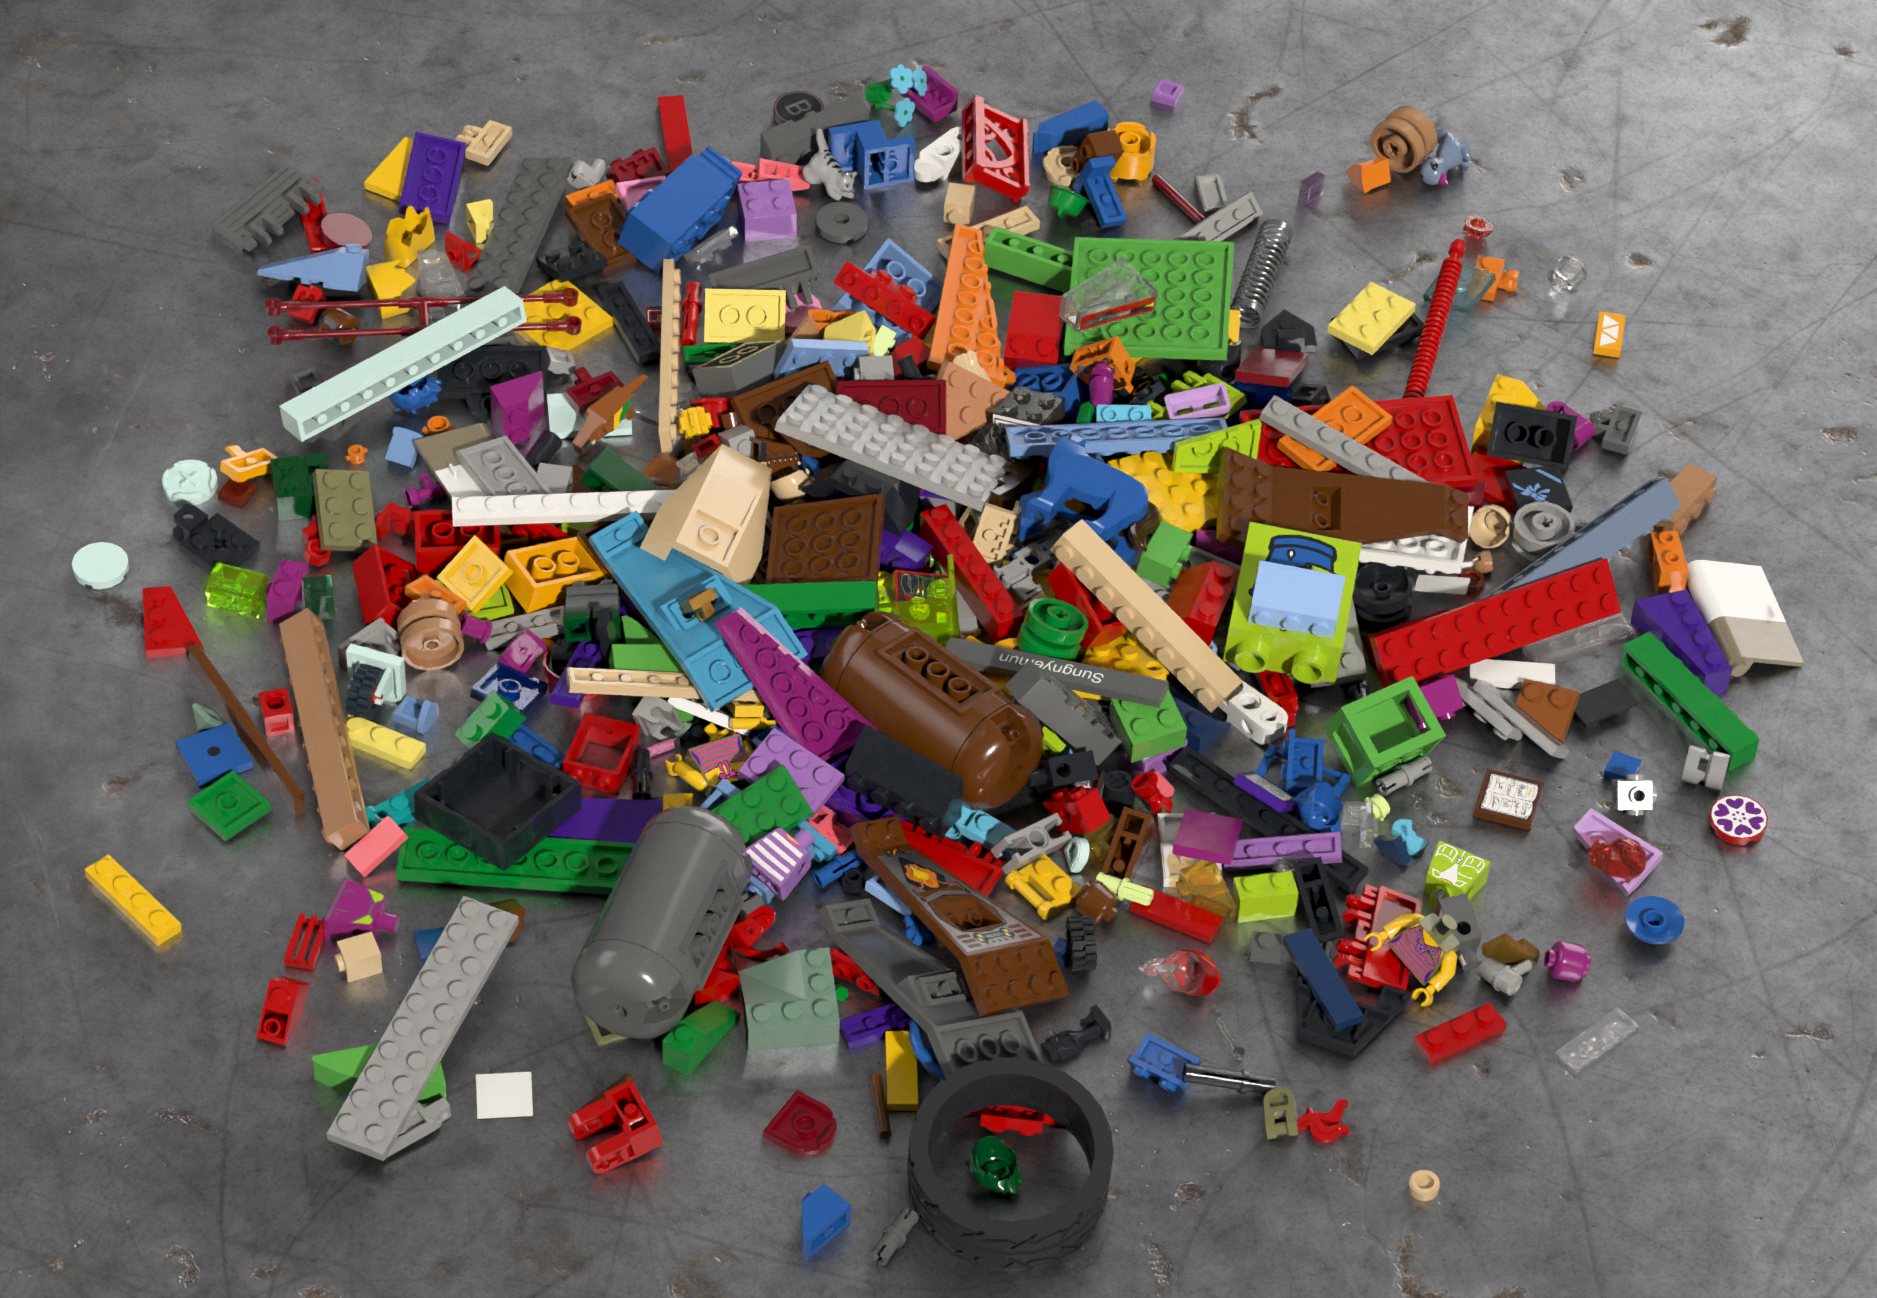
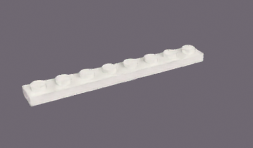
M676 490L452 497L453 526L618 521L636 510L643 520H653L660 506Z

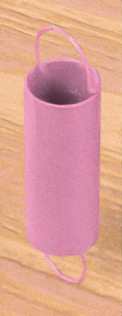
M669 738L643 749L650 751L651 758L674 749L676 745L674 740Z

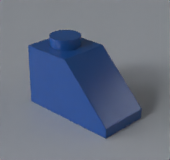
M824 1183L815 1191L808 1192L802 1200V1257L806 1260L850 1224L851 1204Z

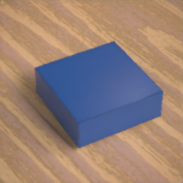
M1614 750L1605 768L1604 777L1626 779V774L1638 772L1642 760Z

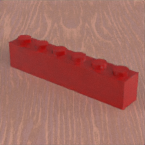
M943 504L921 512L920 537L934 546L932 554L946 574L949 575L950 580L996 644L1009 638H1017L1020 627L1024 623V614L948 506Z

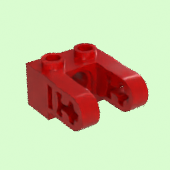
M632 1079L605 1092V1098L576 1111L567 1120V1125L576 1139L588 1138L616 1124L619 1127L621 1133L595 1145L587 1152L586 1160L594 1173L607 1172L663 1145L658 1125Z

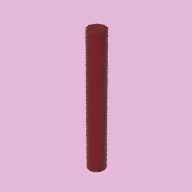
M1159 174L1152 177L1151 182L1195 223L1198 224L1206 219Z

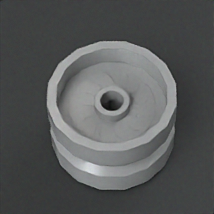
M1534 502L1524 505L1517 511L1514 518L1513 533L1509 545L1510 554L1516 563L1524 568L1528 567L1574 534V519L1568 511L1559 505L1549 502Z

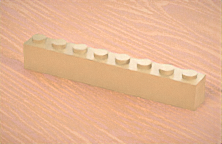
M1082 519L1066 531L1050 549L1210 712H1213L1243 682Z

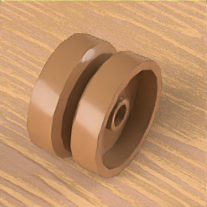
M1400 106L1395 109L1384 121L1374 128L1371 134V146L1377 157L1383 155L1388 158L1389 169L1399 173H1408L1416 168L1424 158L1434 151L1437 145V132L1433 123L1420 110L1410 106Z
M425 599L414 602L401 611L397 619L402 657L408 665L425 671L440 670L452 665L461 657L464 651L463 635L459 613L452 604L445 600Z

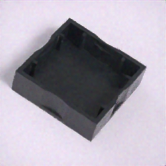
M493 732L464 753L457 763L441 771L414 793V811L417 821L503 871L508 869L582 809L581 782L549 764L534 759L520 747Z

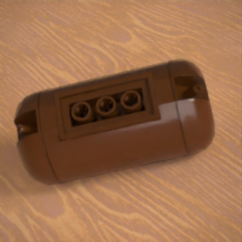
M870 612L863 619L857 621L856 625H849L844 628L834 639L825 654L819 674L820 678L873 724L879 732L964 778L962 806L970 810L981 811L993 810L1002 806L1022 791L1026 786L1029 775L1037 769L1044 748V733L1041 724L1034 714L995 683L904 618L889 612Z

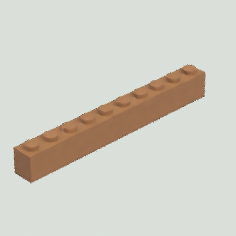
M306 608L279 624L281 631L279 639L285 649L286 657L284 662L290 672L289 684L295 695L293 703L299 713L300 720H298V725L304 736L302 745L309 759L307 763L308 770L313 777L314 784H312V790L317 797V812L323 823L321 832L328 843H333L343 851L370 832V827L324 624L313 612Z

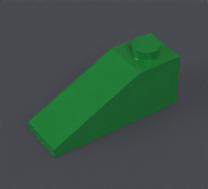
M714 1000L680 1020L663 1040V1063L688 1077L740 1018V1013Z

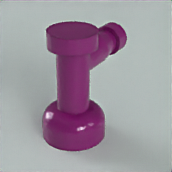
M422 472L418 476V480L423 484V489L417 490L413 486L404 488V498L409 509L417 508L421 500L435 496L440 498L447 496L439 481L435 484L427 472Z

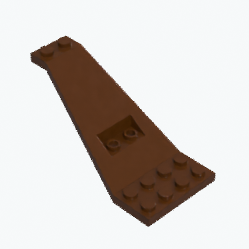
M1225 447L1220 452L1216 539L1244 550L1249 524L1254 522L1362 543V545L1440 534L1462 544L1468 538V494L1445 484L1273 467Z

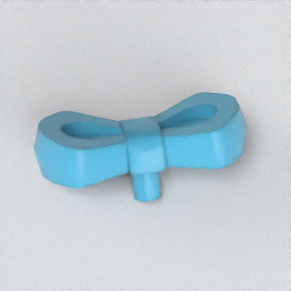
M1399 819L1395 821L1391 828V834L1401 837L1409 855H1421L1427 848V840L1418 837L1416 832L1412 830L1413 824L1411 820Z

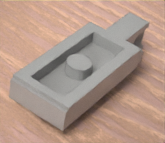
M444 1097L429 1106L427 1103L421 1105L419 1102L415 1105L387 1157L432 1133L442 1125V1122L451 1117L450 1105Z

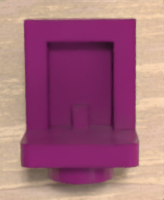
M526 629L510 642L497 661L518 680L526 673L536 658L547 650V646L531 630Z

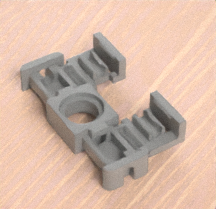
M1054 530L1053 537L1040 545L1035 541L1016 552L1013 561L1001 568L994 565L993 572L1005 589L1009 591L1011 585L1012 591L1022 600L1020 606L1041 591L1044 592V588L1040 584L1036 585L1032 579L1034 575L1048 568L1050 563L1055 567L1058 558L1050 549L1063 535L1060 530ZM1034 556L1039 560V563L1030 564L1025 560V557Z

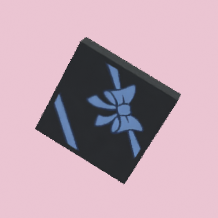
M1557 465L1505 471L1504 480L1516 512L1524 505L1534 502H1549L1559 505L1569 513L1572 511L1573 505Z

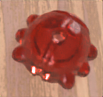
M1470 215L1465 220L1463 231L1472 239H1482L1493 232L1494 226L1488 219Z

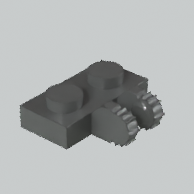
M1616 405L1613 415L1593 411L1589 419L1595 428L1594 439H1603L1601 448L1628 455L1641 421L1642 411Z

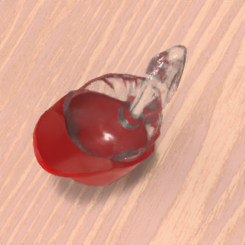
M1182 949L1167 958H1155L1138 967L1140 972L1148 976L1161 975L1166 984L1174 991L1190 996L1209 995L1221 983V976L1213 959L1207 954L1195 950Z

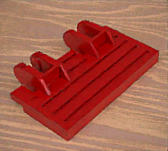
M902 820L901 826L908 844L985 896H989L1004 873L1002 867L1007 862L995 858L991 849L983 860L977 858L982 851V843L975 841L968 852L964 853L966 850L965 845L948 839L945 835L942 838L934 834L931 838L925 837L928 832L924 831L920 826H917L913 832L914 824Z
M1365 884L1362 896L1355 894L1346 896L1345 904L1348 909L1343 911L1342 918L1347 924L1350 923L1356 926L1353 941H1349V939L1337 941L1336 949L1339 954L1334 956V965L1338 969L1341 968L1343 971H1346L1347 978L1376 989L1383 990L1384 985L1406 991L1410 970L1388 946L1387 942L1390 939H1385L1383 946L1375 951H1371V949L1378 946V938L1371 936L1366 941L1364 939L1372 932L1380 933L1383 931V926L1400 915L1421 913L1423 901L1382 885L1376 888Z

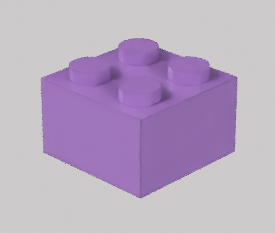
M789 179L737 184V209L745 242L797 237V212Z

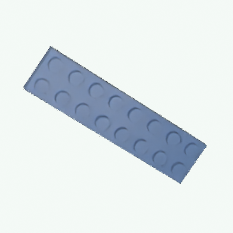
M1224 418L1005 427V438L1010 457L1015 456L1017 459H1028L1035 455L1049 458L1060 437L1067 440L1071 434L1086 440V453H1098L1099 455L1108 456L1114 454V452L1139 454L1141 451L1149 450L1155 453H1166L1174 449L1175 442L1228 427Z

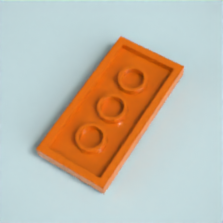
M1353 385L1312 415L1314 418L1362 445L1388 427L1393 418ZM1288 435L1278 440L1277 448L1304 470L1328 472L1337 465L1336 462Z

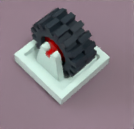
M350 643L346 650L349 690H347L346 694L348 697L345 700V704H347L345 709L349 715L373 720L378 714V708H381L385 700L400 704L407 695L404 658Z

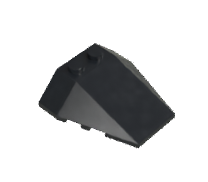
M842 457L816 471L804 484L802 492L822 501L828 500L836 490L852 497L883 493L886 500L883 529L900 537L913 522L921 488Z

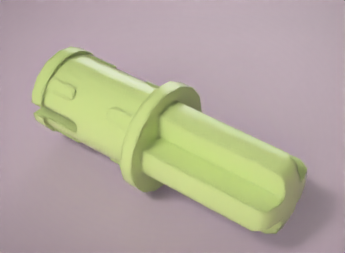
M1099 872L1095 882L1101 881L1118 896L1120 901L1126 899L1149 906L1153 900L1154 891L1152 889L1132 883L1129 878L1122 880L1106 875L1103 872Z

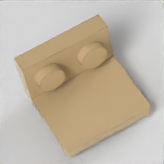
M1016 500L1012 511L989 503L985 504L973 543L988 564L1000 567L1002 559H1009V553L1012 550L1015 538L1011 536V533L1017 535L1020 526V501Z

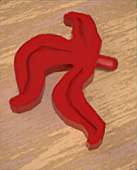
M1346 1099L1337 1100L1329 1113H1313L1312 1108L1308 1107L1306 1109L1307 1114L1297 1119L1299 1135L1301 1130L1308 1128L1312 1139L1321 1143H1330L1342 1134L1348 1136L1350 1128L1346 1125L1338 1124L1343 1117V1108L1348 1106V1101ZM1324 1124H1331L1332 1126L1327 1127Z

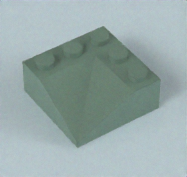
M829 947L797 950L738 972L748 1051L839 1043L840 1020Z

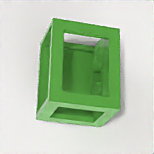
M1413 676L1341 707L1323 727L1348 774L1351 775L1355 787L1394 771L1400 764L1406 765L1422 755L1427 756L1446 736ZM1408 696L1411 698L1428 729L1423 734L1420 733L1404 704Z

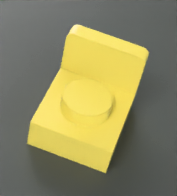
M491 199L466 204V223L476 244L486 242V231L490 229L489 222L493 221V203Z

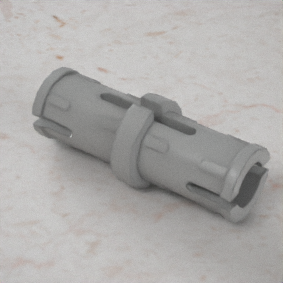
M1422 755L1406 765L1400 764L1395 768V771L1376 780V785L1383 784L1377 788L1382 795L1387 796L1404 785L1408 787L1414 783L1415 779L1432 772L1433 766L1426 767L1432 763L1426 755Z

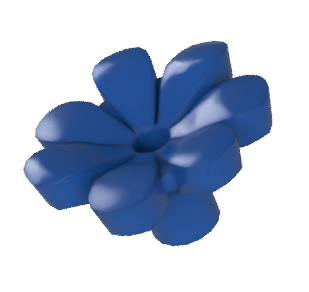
M914 912L913 916L906 915L903 921L907 927L904 934L907 938L911 939L913 944L919 946L923 940L928 943L933 941V933Z

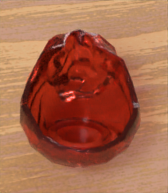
M1618 838L1611 842L1596 840L1587 849L1590 864L1601 869L1605 875L1631 880L1640 876L1645 870L1647 863L1646 851L1638 841L1631 838Z

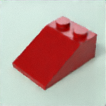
M1014 291L1005 343L1004 366L1016 369V367L1059 364L1067 297Z

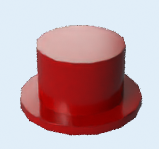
M702 398L690 401V406L704 407L705 413H710L713 424L710 426V432L725 431L721 414L731 412L730 406L732 404L730 400L732 398Z

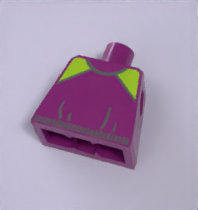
M344 878L324 918L325 939L340 941L372 932L376 940L380 930L396 933L400 923V916L388 913L387 897L385 894Z

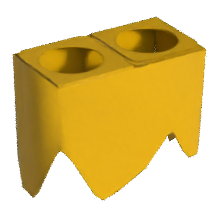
M409 206L406 210L405 219L397 217L389 221L384 239V260L394 261L400 259L401 262L397 266L406 269L435 241L434 226L428 207L425 208L424 213L417 214L415 209ZM412 237L411 244L409 246L408 240Z
M400 259L365 267L367 287L373 300H398V298H404L405 296L400 294L416 281L412 276L404 272L405 269L395 268L401 262ZM398 306L377 307L382 319L417 309L398 308Z

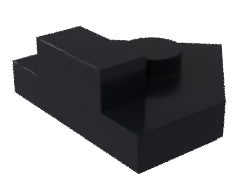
M1285 309L1261 328V341L1264 348L1296 352H1317L1314 326Z
M1151 373L1138 378L1132 384L1134 387L1133 391L1128 396L1122 397L1116 405H1145L1149 401H1154L1166 389L1157 374Z

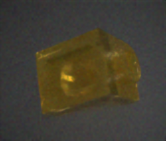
M1110 814L1111 819L1093 832L1085 833V838L1088 840L1090 847L1089 857L1097 860L1103 866L1119 820L1112 814Z

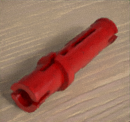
M694 281L686 284L685 299L681 304L683 311L679 341L681 348L682 346L697 344L699 314L702 312L703 304L701 302V284Z

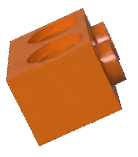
M1678 531L1651 532L1646 550V558L1656 595L1685 590L1689 570Z

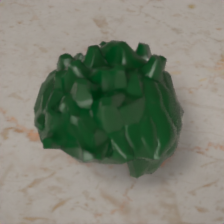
M991 1135L976 1141L965 1165L968 1166L970 1174L978 1185L990 1188L996 1193L1000 1192L1002 1195H1006L1007 1192L1016 1195L1018 1184L1020 1186L1024 1185L1022 1171L1017 1164L1018 1157L1014 1148L1006 1144L1003 1139Z

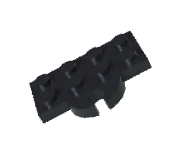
M480 346L437 369V379L441 380V384H438V386L442 388L438 392L437 398L465 399L466 406L471 414L480 420L487 421L488 411L485 409V406L491 403V386L539 371L543 374L544 398H547L546 346Z

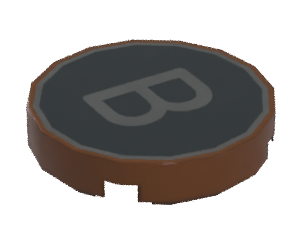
M806 91L787 92L779 96L774 102L773 117L779 125L789 120L796 122L801 120L810 111L814 110L817 113L824 110V105L821 99Z

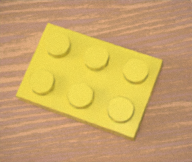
M1370 282L1328 325L1327 333L1373 355L1415 312L1416 304Z
M705 289L704 343L736 342V344H744L746 342L785 340L786 290Z

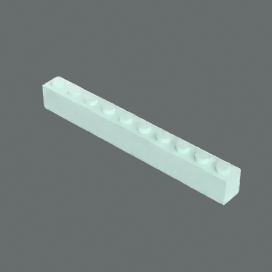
M503 286L279 406L284 428L303 442L525 323L527 319L523 299Z

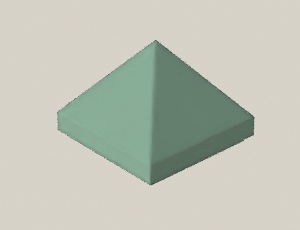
M199 703L192 705L198 731H206L225 724V721L212 708Z

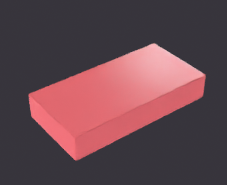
M387 816L344 856L363 877H366L409 837Z

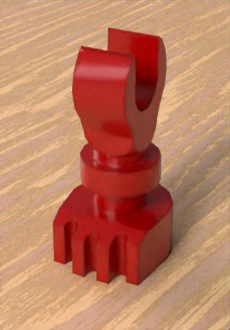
M1154 771L1143 772L1132 780L1131 788L1138 797H1143L1146 802L1150 803L1151 812L1156 817L1158 813H1162V808L1171 813L1173 802L1170 798L1162 795L1157 788L1158 776Z

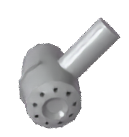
M1488 957L1480 964L1478 974L1491 984L1495 990L1511 996L1520 989L1522 984L1521 975L1532 969V963L1525 959L1510 967Z

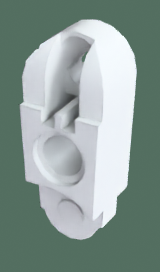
M962 127L950 129L920 151L919 159L914 162V177L918 181L933 182L938 178L944 181L962 170Z
M1244 681L1242 686L1239 685L1218 706L1227 713V721L1249 739L1252 738L1261 745L1270 744L1286 732L1288 721L1286 711Z

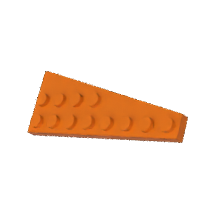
M956 223L950 245L927 369L939 372L943 361L953 362L956 356L962 353L966 354L968 350L976 353L980 367L987 372L990 380L1004 388L1007 377H1004V359H1001L1000 354L1001 342L997 336L998 325L994 301L991 300V284L987 278L988 266L984 260L985 249L982 231Z

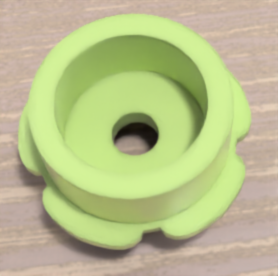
M1375 794L1371 798H1365L1363 809L1367 817L1373 821L1376 819L1380 822L1384 821L1386 815L1390 813L1387 801L1379 794Z

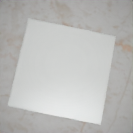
M531 1072L476 1074L477 1119L533 1116Z

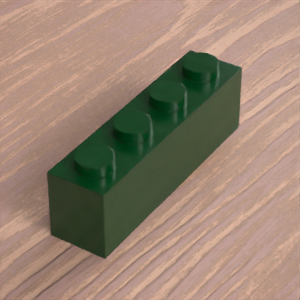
M607 447L590 464L580 480L582 484L593 492L664 490Z

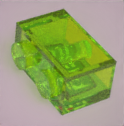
M217 562L204 585L206 605L259 618L266 606L267 585L270 575Z

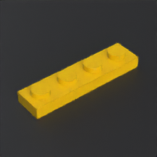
M109 854L84 869L85 877L157 946L182 931L181 923Z

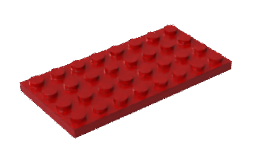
M1453 395L1373 401L1393 418L1388 427L1365 443L1364 446L1430 483L1445 484L1452 488L1476 486L1478 478ZM1325 405L1301 406L1297 408L1312 416ZM1264 409L1241 411L1240 423L1259 419ZM1261 421L1262 426L1257 460L1273 467L1304 470L1277 448L1278 440L1286 434ZM1339 464L1328 471L1330 473L1357 475Z

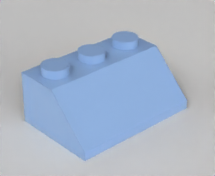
M1260 560L1248 622L1260 626L1286 629L1292 632L1313 634L1318 637L1333 638L1345 576Z

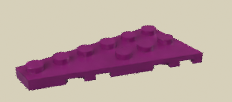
M742 607L715 622V625L782 730L823 761L853 747L866 725L879 731Z

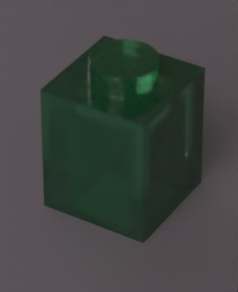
M332 575L303 577L306 608L313 612L320 620L335 619Z

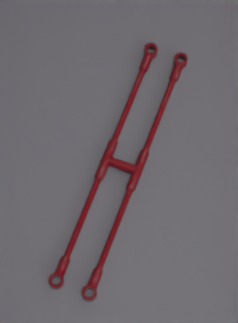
M566 288L563 292L519 297L523 299V302L563 303L567 307H573L578 303L579 293L574 288ZM273 297L267 299L265 303V311L272 317L280 315L281 312H300L303 309L398 306V308H418L419 325L387 329L327 331L283 330L279 326H272L268 329L267 340L272 345H280L283 341L303 340V338L380 335L408 337L430 326L429 307L472 304L483 297L398 298V300L310 303L281 301ZM570 316L564 321L521 324L510 331H566L570 335H577L581 332L582 321L577 316Z

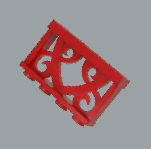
M975 94L962 110L963 181L970 184L974 181L1010 197L1011 202L1015 204L1022 196L1025 197L1031 186L1029 182L1030 165L1028 155L1030 149L1028 148L1029 131L1027 120L1024 118L1019 120L985 104L984 98ZM995 139L1008 158L997 161L992 151L985 146V143Z

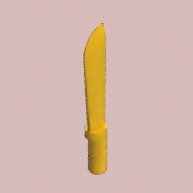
M766 717L730 718L729 722L730 729H766V727H770L773 724L780 726L777 720H767Z

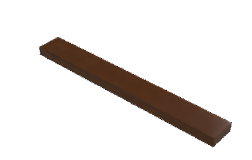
M195 644L188 647L190 667L294 816L303 814L305 804L302 790L200 645Z

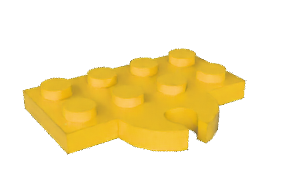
M1127 632L1108 644L1087 649L1082 664L1166 680L1167 674L1169 675V670L1132 632ZM1072 690L1082 698L1111 701L1109 697Z

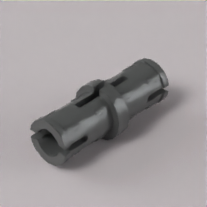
M902 1208L893 1223L884 1228L882 1238L869 1253L873 1262L876 1263L881 1256L882 1258L878 1265H886L895 1250L904 1245L906 1235L919 1220L915 1211L912 1210L907 1217L906 1215L910 1208Z

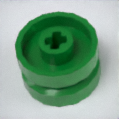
M1046 597L1034 599L1029 603L1025 614V622L1022 623L1017 635L1016 642L1020 650L1074 662L1080 649V642L1084 639L1088 628L1086 616L1078 608L1065 601Z

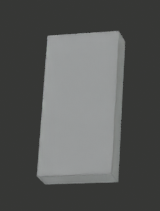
M1220 174L1195 176L1194 184L1204 217H1209L1229 204Z

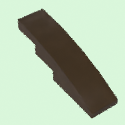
M1042 455L1031 456L1028 459H1023L1006 467L1005 476L999 478L997 488L990 491L991 495L988 503L1012 511L1016 500L1020 501L1023 495L1032 492L1039 477Z

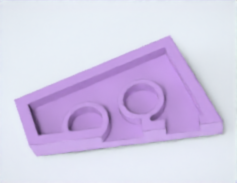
M1592 808L1574 826L1573 834L1627 898L1662 860L1663 853Z

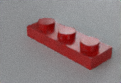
M1489 1002L1414 1036L1413 1044L1427 1062L1433 1064L1505 1031L1507 1023Z

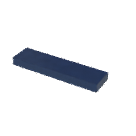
M1311 928L1283 936V945L1335 1031L1363 1022L1361 1010Z

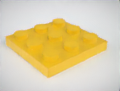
M555 279L529 295L563 292L566 288H574L579 293L577 305L567 307L563 303L523 302L527 319L523 324L564 321L570 316H577L582 321L581 332L577 335H570L566 331L547 332V330L515 332L532 346H547L570 351L613 326V317L571 282L560 283Z

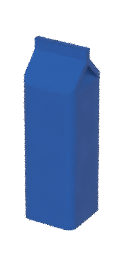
M1094 100L1040 122L1038 130L1033 132L1032 153L1048 154V151L1053 148L1072 146L1082 142L1088 134L1107 131L1109 120L1107 110Z

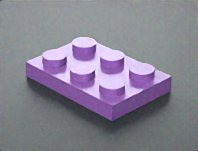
M773 728L738 770L739 776L753 784L784 764L815 815L845 780L843 773L776 728ZM815 815L811 816L806 821L810 823V821L814 818Z

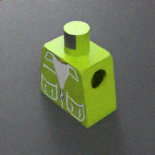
M1440 840L1428 869L1424 892L1430 896L1428 900L1430 906L1436 909L1439 899L1467 893L1470 900L1486 884L1491 862Z

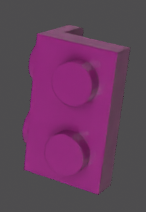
M927 65L922 67V71L927 76L926 83L928 89L925 91V95L920 96L918 90H915L913 86L908 88L905 94H901L903 98L907 97L911 102H914L915 108L932 122H936L957 111V89Z

